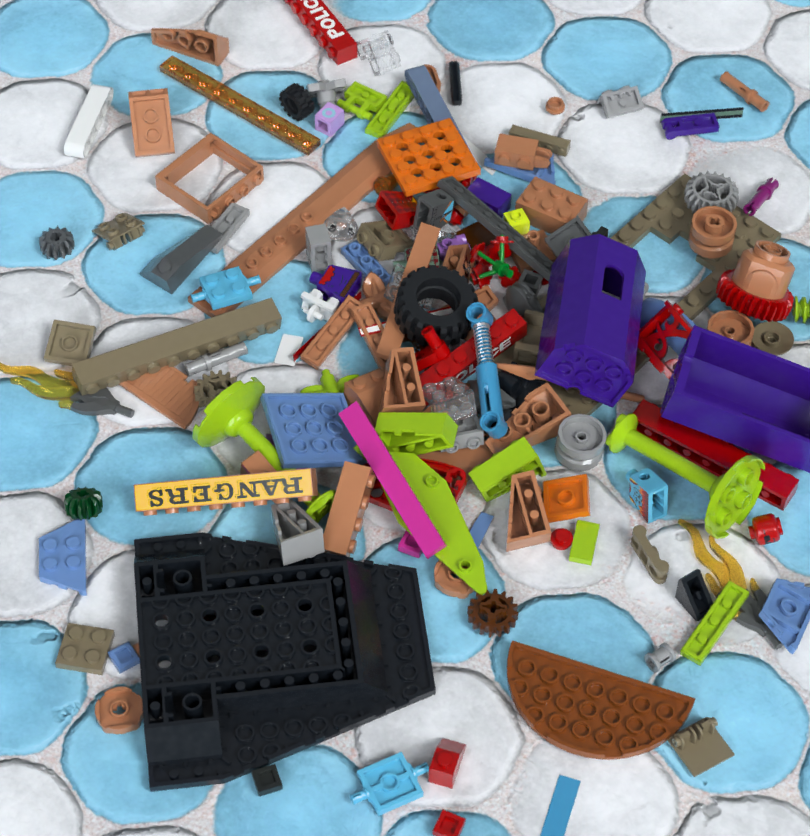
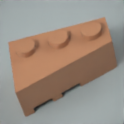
M392 348L386 360L379 412H423L426 404L414 348Z
M534 470L512 475L506 552L551 541V529Z

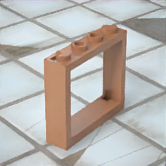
M209 133L155 175L158 191L207 224H210L215 219H218L232 202L236 203L253 188L259 186L264 180L262 165L216 135ZM214 153L245 173L246 176L209 206H206L174 184Z

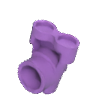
M465 234L456 235L453 239L446 238L442 242L437 243L438 255L441 261L444 262L450 245H469Z

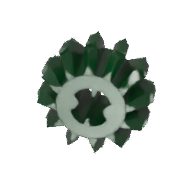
M78 487L76 490H70L64 499L65 511L67 516H70L72 519L90 520L91 517H98L103 508L101 492L95 488L89 489L87 487Z

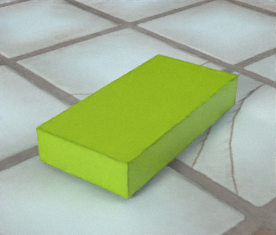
M577 520L569 561L586 565L592 564L600 524Z

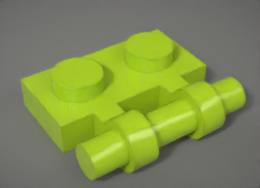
M355 81L344 92V98L347 100L339 99L337 106L344 109L347 113L352 112L362 120L367 119L371 121L373 114L369 110L377 113L386 102L387 96Z

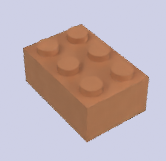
M534 177L517 199L515 210L523 208L531 226L552 234L576 216L583 221L587 216L589 199Z

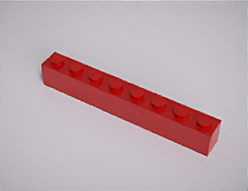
M645 399L641 401L633 412L638 418L636 431L718 477L725 474L741 458L746 455H752L724 440L661 417V408ZM764 462L765 470L761 469L759 480L763 482V486L758 498L783 511L796 493L799 479L777 469L770 463Z

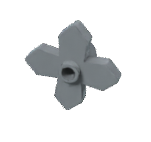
M345 79L330 82L329 80L318 81V83L307 84L304 90H307L309 92L308 95H311L312 98L317 97V103L322 108L327 102L336 105V94L342 93L343 89L347 86Z

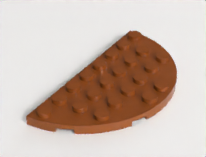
M513 640L509 648L507 681L517 710L538 735L554 746L586 758L614 760L634 757L649 752L665 743L672 735L679 731L686 722L696 698Z

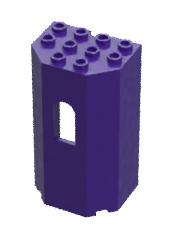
M601 234L570 239L551 267L535 376L566 389L576 387L580 390L581 395L612 408L634 382L646 270L637 250ZM602 290L605 291V292H608V293H610V294H612V295H615V296L619 297L620 300L617 299V298H615V297H612V296H610V295H608V294L603 293Z
M694 325L670 377L660 409L661 417L810 473V368Z

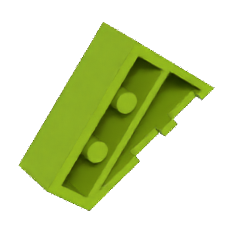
M379 412L375 426L376 432L389 451L415 453L416 455L454 447L458 425L448 413Z
M523 436L520 439L514 440L501 452L493 454L483 464L475 466L468 475L485 501L488 502L511 491V478L514 474L534 470L535 476L539 474L543 477L547 473L537 453Z

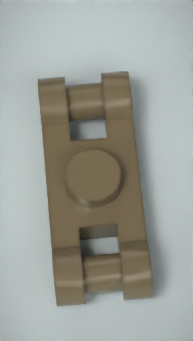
M636 525L632 532L631 546L653 581L657 584H663L667 580L669 564L659 558L657 548L650 544L646 537V528L642 525Z

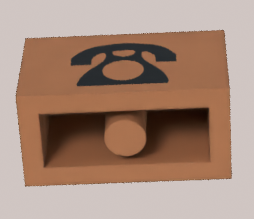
M450 245L442 266L448 267V270L453 271L454 269L458 271L461 277L464 275L468 280H470L469 274L472 273L471 268L475 265V261L473 263L470 262L471 250L469 245Z

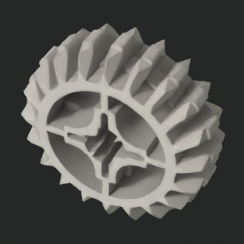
M708 171L706 174L699 172L697 176L693 175L686 184L684 203H687V208L692 210V214L706 206H718L732 212L735 210L739 200L738 187H736L735 182H731L730 177L725 178L724 173L718 175L716 171L713 174H710Z

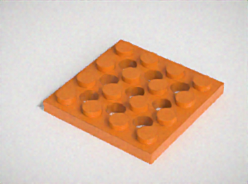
M451 118L376 139L377 147L405 197L438 188V181L450 176L461 181L481 175V168Z

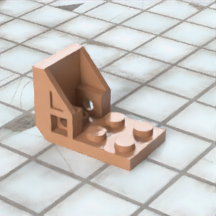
M168 89L128 92L135 157L175 154Z

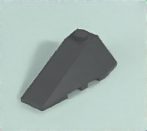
M207 224L153 258L140 272V275L168 293L173 294L224 235Z

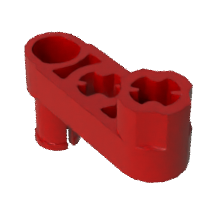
M432 325L425 327L421 331L429 346L415 353L418 371L439 362L450 353L447 344L443 339L439 338Z

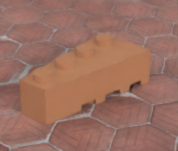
M347 461L344 462L323 534L325 548L323 553L346 557L354 554L357 545L355 539L357 533L361 531L363 516L368 507L369 498L376 480V475L371 467Z

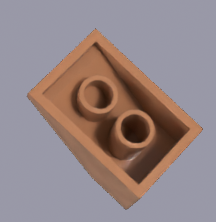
M380 368L344 383V396L348 406L357 401L374 428L378 418L384 371Z

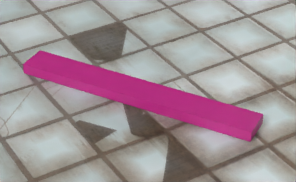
M356 401L338 413L425 557L429 559L447 546L360 404Z

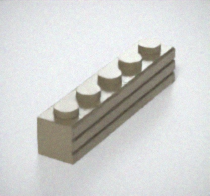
M514 124L509 131V135L539 140L538 147L550 149L552 153L566 157L570 150L571 140Z

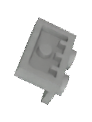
M627 85L617 91H604L597 100L598 104H602L606 118L639 111L644 108L637 86L630 87V85Z

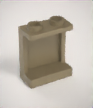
M525 310L524 320L527 322V335L515 343L514 362L536 366L544 313Z

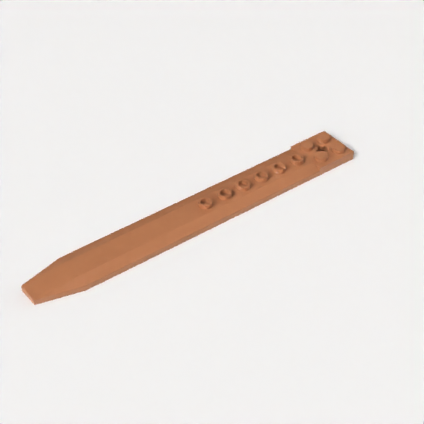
M408 123L380 138L387 137L410 129H414L417 127L411 123ZM377 140L223 270L239 266L246 278L259 275L261 284L250 286L252 294L255 293L306 249L305 227L326 224L328 230L330 224H335L392 174L377 147ZM200 286L192 294L202 292V287ZM191 295L188 296L190 304L210 317L235 310L243 303L240 302L212 310L206 300L193 303Z

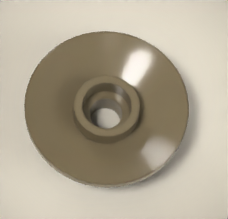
M767 321L758 324L754 328L752 343L755 348L778 356L787 353L792 348L794 336L787 326L779 322Z

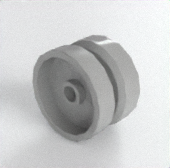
M575 414L565 418L559 426L554 452L557 460L563 466L575 471H586L597 466L602 458L607 433L603 424L598 419L585 414Z

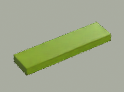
M401 81L366 126V134L380 138L389 132L414 99L407 82Z
M728 581L680 650V655L701 666L748 598L749 591Z

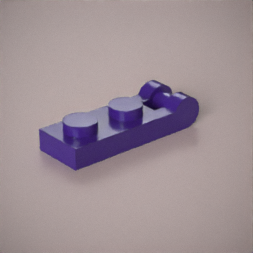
M715 113L670 117L663 119L661 122L662 128L665 130V137L668 140H672L677 136L719 132L720 127Z

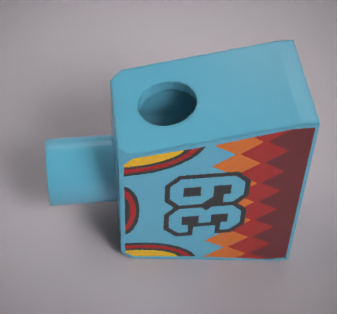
M650 468L639 472L636 469L628 471L626 479L629 481V498L646 522L649 524L667 516L668 485Z

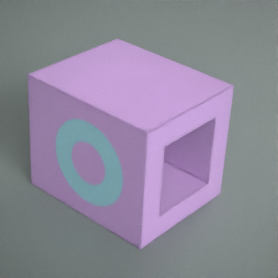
M327 102L315 114V130L330 137L344 124V109L330 102Z

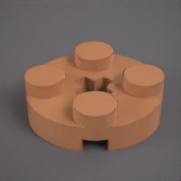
M439 560L434 568L435 587L448 596L459 599L467 598L474 590L461 578H454L451 574L455 573Z
M114 687L104 692L105 695L100 700L98 699L95 704L96 719L102 730L108 734H125L137 730L143 719L141 696L132 692V689L128 687ZM122 706V709L126 710L122 714H117L113 712L117 711V707Z

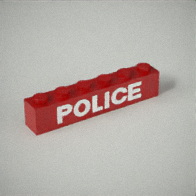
M284 0L286 4H289L293 13L298 15L301 23L306 25L311 36L318 40L320 47L326 50L329 58L333 59L337 65L357 58L356 41L322 0Z
M514 308L494 321L490 326L493 359L527 335V322ZM474 336L452 351L447 357L419 375L426 404L425 407L447 392L448 382L460 383L476 372L477 355Z

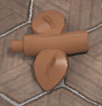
M371 271L365 277L362 285V292L366 298L359 300V302L362 304L371 302L378 316L387 321L398 287L390 286L386 289L382 279Z

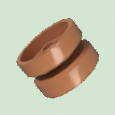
M706 206L698 209L691 221L688 238L689 246L701 257L713 259L726 256L732 250L737 228L735 216L725 208L718 206Z
M724 310L715 313L708 320L707 330L751 346L754 325L746 315L739 314L738 311Z

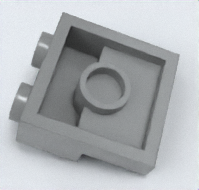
M473 404L430 412L448 413L458 425L454 447L440 450V452L455 453L458 449H477L480 445H484V431L480 426V421Z

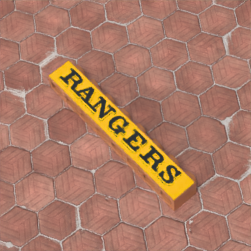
M316 468L134 485L136 512H143L144 516L157 515V510H165V514L179 513V508H187V512L201 511V506H209V510L223 509V504H231V508L245 507V502H253L254 506L267 505V500H276V504L290 503L289 498L298 497V502L312 501V496H318Z

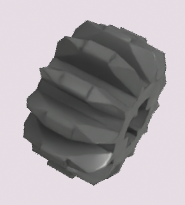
M58 226L56 229L49 227V230L43 231L42 236L39 237L41 252L48 259L52 257L55 260L60 257L65 259L66 255H71L75 246L73 235L66 227L62 229Z

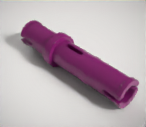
M769 178L765 184L759 186L757 193L743 207L746 215L749 213V216H753L761 205L772 197L773 192L779 186L776 179L772 182L773 178Z

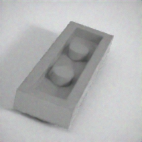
M233 202L228 206L212 226L223 233L224 236L211 252L215 254L220 252L249 217V209Z

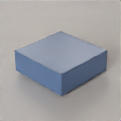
M129 641L108 652V656L119 674L140 664V658Z

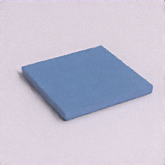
M262 393L260 400L282 469L343 467L345 461L359 465L367 463L364 458L354 451L353 448L356 442L338 414L348 407L344 393Z

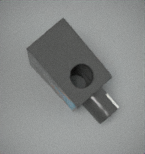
M442 189L419 196L413 227L419 230L420 224L423 222L442 228L451 220L453 207L458 204L454 201L453 197Z

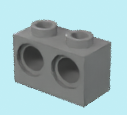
M326 224L305 227L306 256L311 272L325 271L328 266L332 265L331 240Z

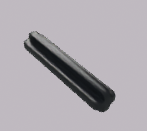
M450 61L449 77L452 104L460 106L462 104L459 63L458 61Z

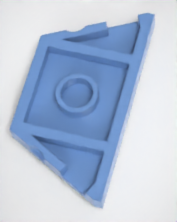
M554 155L549 159L550 166L548 168L534 167L533 171L494 164V157H487L484 160V166L531 182L534 177H538L554 185L556 184Z
M76 519L39 538L40 582L49 585L54 584L64 590L70 588L79 591V595L87 596L85 519Z
M777 578L758 616L791 654L797 650L810 621V587H805L802 582H789L788 580Z

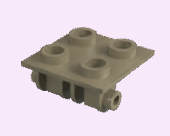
M120 213L115 216V219L99 224L92 232L108 241L106 246L109 250H116L122 247L123 244L126 245L127 240L131 242L143 236L145 229L142 225L145 223L128 213Z
M705 717L675 733L667 740L693 777L735 756L715 729L718 723L714 717Z

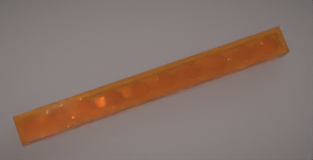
M173 55L160 65V71L307 156L321 145L320 139Z

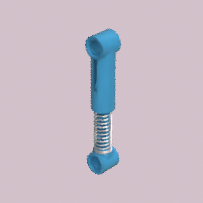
M474 302L467 308L466 317L471 322L477 355V366L475 369L481 408L480 426L491 438L499 439L506 434L508 425L504 420L497 364L493 362L491 332L489 331L493 323V315L483 303ZM494 422H497L496 425L491 428V425Z

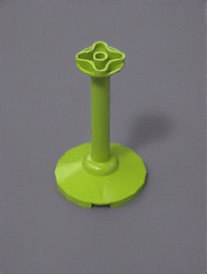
M251 377L253 381L245 384L239 380L223 390L204 409V413L207 416L201 422L200 427L195 424L193 428V439L202 448L217 445L229 437L240 436L254 452L259 450L276 471L296 469H282L276 448L252 424L253 414L261 403L260 397L262 393H265V386L256 377ZM329 490L322 494L318 492V496H312V501H303L307 506L305 512L317 523L330 512L336 490Z
M620 414L618 416L615 427L606 438L605 443L609 446V450L612 453H619L629 446L709 492L710 502L705 516V530L710 536L716 539L725 538L729 535L726 531L735 522L741 525L752 510L762 490L763 482L759 480L761 469L765 470V464L759 457L746 455L738 460L725 474L718 477L636 431L638 418L635 414Z

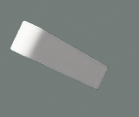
M96 84L91 86L64 146L65 155L83 159L87 157L112 103L114 94L112 87Z

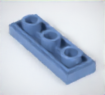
M357 240L341 248V254L357 271L362 272L364 279L372 271L382 279L385 286L393 282V277L374 257L369 255L368 250L362 244H359Z

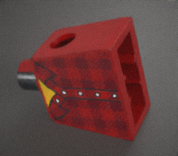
M381 190L375 208L390 228L398 230L413 227L417 201L413 195L405 197L403 192Z

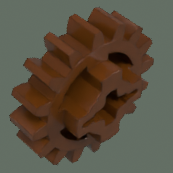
M494 589L493 593H489L487 590L484 595L476 593V599L471 598L470 606H468L467 610L468 622L472 623L473 630L480 629V635L488 632L489 638L492 637L493 633L501 637L502 631L508 634L510 633V627L515 628L516 620H518V605L513 604L512 596L506 598L505 591L497 594V589Z

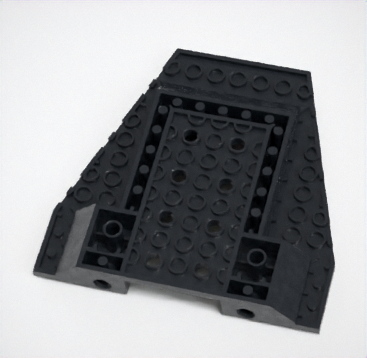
M204 532L134 539V574L143 720L150 792L225 784L251 773L253 770L270 765L436 694L416 568L388 564V566L374 564V561L364 560V562L355 561L352 557L320 553L312 558H306L283 566L278 545L246 540V542L236 541L227 536L218 538ZM301 605H310L311 609L302 611L299 607ZM254 610L264 611L261 616L251 614ZM206 615L216 616L213 621L203 619ZM158 620L168 621L165 626L156 625ZM307 645H314L316 647V650L313 652H306L304 650V647ZM259 650L268 652V655L262 658L257 657L255 654ZM212 655L220 657L215 663L207 661L208 657ZM164 660L171 662V665L167 668L158 666Z

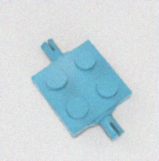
M239 266L199 277L202 292L191 294V299L193 303L206 300L212 310L220 309L253 299L250 286L261 284V279L259 275L246 278Z
M400 752L357 771V776L363 790L350 794V799L353 805L367 799L373 805L378 816L423 797V790L418 783V776L429 772V765L425 762L412 767L406 761L403 753Z

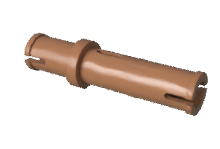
M728 71L721 75L720 81L743 97L747 104H752L761 112H764L769 107V102L758 95L755 89L751 90Z

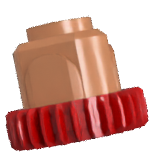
M767 240L756 241L754 248L742 252L735 269L723 272L717 283V297L726 306L732 307V310H737L739 314H745L746 317L750 316L754 319L758 318L761 321L767 320L768 322L783 321L791 312L794 303V297L788 290L795 271V267L789 261L791 253L788 249L777 243Z

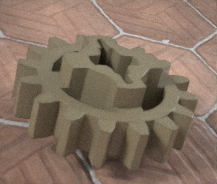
M219 370L218 374L210 371V376L203 374L202 380L197 379V386H194L195 401H199V407L205 406L206 408L223 390L237 382V377L230 378V372L223 375L222 370Z

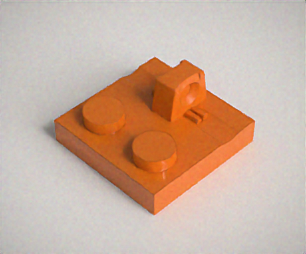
M587 474L543 481L544 508L549 523L591 516L589 478Z

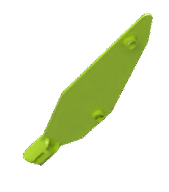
M356 444L353 448L354 451H356L362 458L366 460L358 445ZM389 451L447 545L434 555L476 593L480 595L487 592L483 560L447 481L415 453ZM383 488L397 522L411 534L407 525L403 521L396 507L394 506L385 489Z

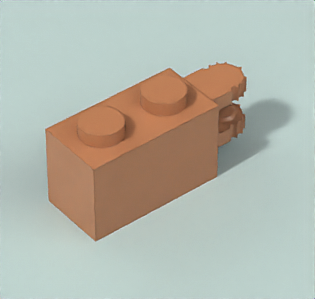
M500 133L495 148L494 164L533 171L534 167L546 169L550 166L549 159L553 153L550 149L538 147L539 140Z

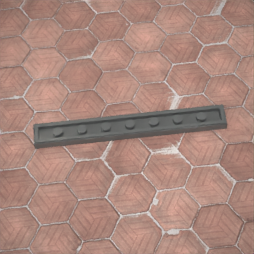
M453 176L438 181L437 186L453 197L457 204L495 236L503 234L508 236V240H513L514 243H508L509 248L549 282L551 267L554 262Z

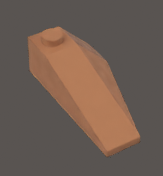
M151 29L153 45L216 66H220L229 54L228 38L211 32L189 29Z
M548 382L530 392L518 409L515 408L511 412L512 416L506 421L508 430L503 437L499 439L489 437L485 441V445L492 455L496 452H501L514 440L520 439L523 436L531 446L557 436L562 421L572 414Z

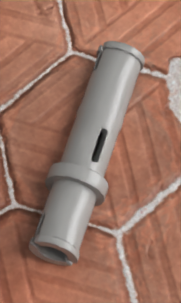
M242 341L213 354H204L200 359L185 363L184 368L190 377L204 370L210 371L214 366L248 354V349Z

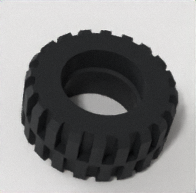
M429 265V268H425V266L417 268V272L415 270L411 271L402 280L398 288L394 305L396 324L400 325V331L403 334H407L408 339L412 342L414 340L417 341L418 345L423 347L424 345L429 346V344L422 336L421 331L429 325L434 327L439 338L443 339L448 347L449 344L452 346L458 344L460 339H465L468 332L471 331V322L466 317V310L472 303L478 302L477 294L474 293L475 288L471 283L468 284L469 280L464 275L461 277L458 271L454 269L453 271L448 270L446 266L439 268L436 265ZM427 298L439 299L447 303L452 308L453 313L443 316L433 315L425 311L418 302Z

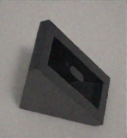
M696 569L679 579L675 598L695 621L703 619L712 606L713 601L700 569Z

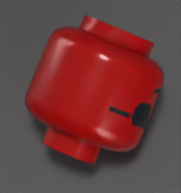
M772 513L754 517L752 519V526H748L751 540L756 539L759 545L778 542L780 535H783L779 517L775 518Z

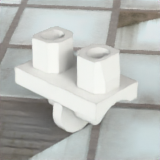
M315 288L310 293L304 291L301 294V309L307 314V321L311 323L316 319L328 321L339 308L338 299L330 297L327 301L322 300L323 294L321 291Z

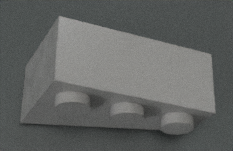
M289 499L290 503L271 505L273 529L283 566L306 558H312L317 554L325 552L323 528L292 499Z

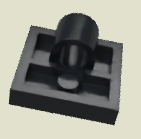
M504 370L498 374L500 388L516 400V406L509 408L511 410L518 409L530 392L546 383V381L539 379L527 380Z

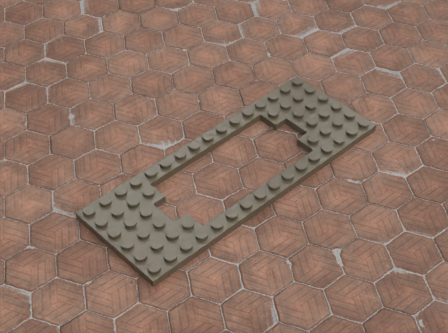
M684 173L610 239L631 248L650 232L668 244H671L678 236L688 241L694 213L692 214V210L687 208V203H684V189L688 180H691V177ZM736 206L735 210L731 212L737 221L732 250L721 258L710 259L700 255L696 256V262L712 272L678 303L683 309L684 314L690 320H694L717 298L716 288L719 278L723 272L736 268L744 250L754 248L758 240L777 243L782 233L756 217L749 216V213L746 215L743 209ZM547 294L539 300L543 311H545ZM658 339L661 344L656 345V350L660 351L663 348V343L661 339ZM515 344L495 357L493 362L511 364ZM638 347L635 373L650 359ZM515 362V363H517L518 365H528V364H523V363ZM548 382L572 415H591L602 405L600 402L581 395L578 388L570 387L566 389L555 383Z

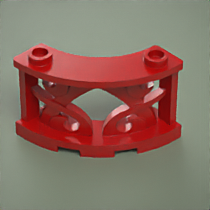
M667 300L664 303L665 306L639 330L638 348L650 358L649 361L660 373L663 372L670 380L678 358L670 359L666 362L663 360L668 352L666 337L687 339L693 327L682 315L684 313L683 309L677 303L672 305ZM673 316L674 322L673 324L669 325L667 319ZM664 322H665V329H666V330H662V327H661V325H662ZM680 324L686 329V331L678 329ZM658 339H661L663 343V348L660 351L656 350V345L661 344Z

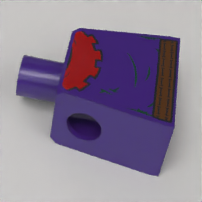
M330 265L324 274L313 271L309 282L315 284L317 290L321 291L323 294L322 300L327 301L330 297H334L339 300L340 306L348 295L354 298L362 286V272Z

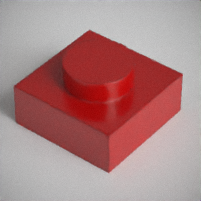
M442 810L433 829V835L460 836L466 819Z

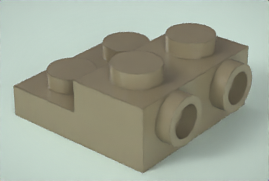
M385 220L361 223L356 234L358 243L363 244L368 249L369 255L374 256L378 261L394 259L398 252H404L406 248H411L414 244L402 229L392 230Z

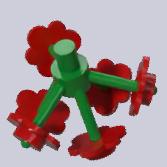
M503 234L496 236V240H490V243L494 244L488 249L489 257L482 253L486 243L476 244L470 252V262L473 263L480 256L492 264V270H489L487 264H477L475 267H472V273L469 275L473 286L477 285L479 289H482V286L490 285L493 275H498L501 285L505 288L512 286L513 283L519 280L521 273L518 272V268L516 266L511 267L504 261L505 258L511 256L508 243H514L513 240H508V236Z

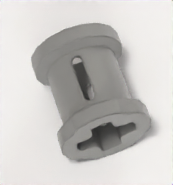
M664 642L653 653L648 652L645 654L644 660L650 670L657 673L663 665L675 661L676 655L671 646Z

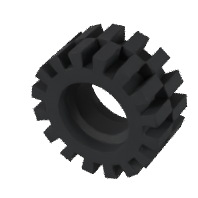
M293 83L281 91L279 100L282 101L280 104L284 106L283 110L288 112L287 115L289 117L292 116L293 120L302 121L314 112L315 106H313L314 101H311L312 96H309V92L304 90V87L298 83Z

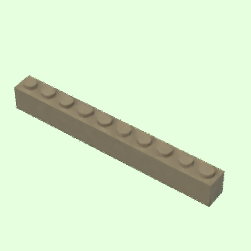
M271 297L72 364V376L82 396L95 394L101 389L115 387L124 381L136 380L140 375L148 372L154 374L161 367L167 365L174 367L181 362L195 360L201 355L215 353L222 348L236 345L242 341L254 340L260 335L274 333L280 329L282 317Z

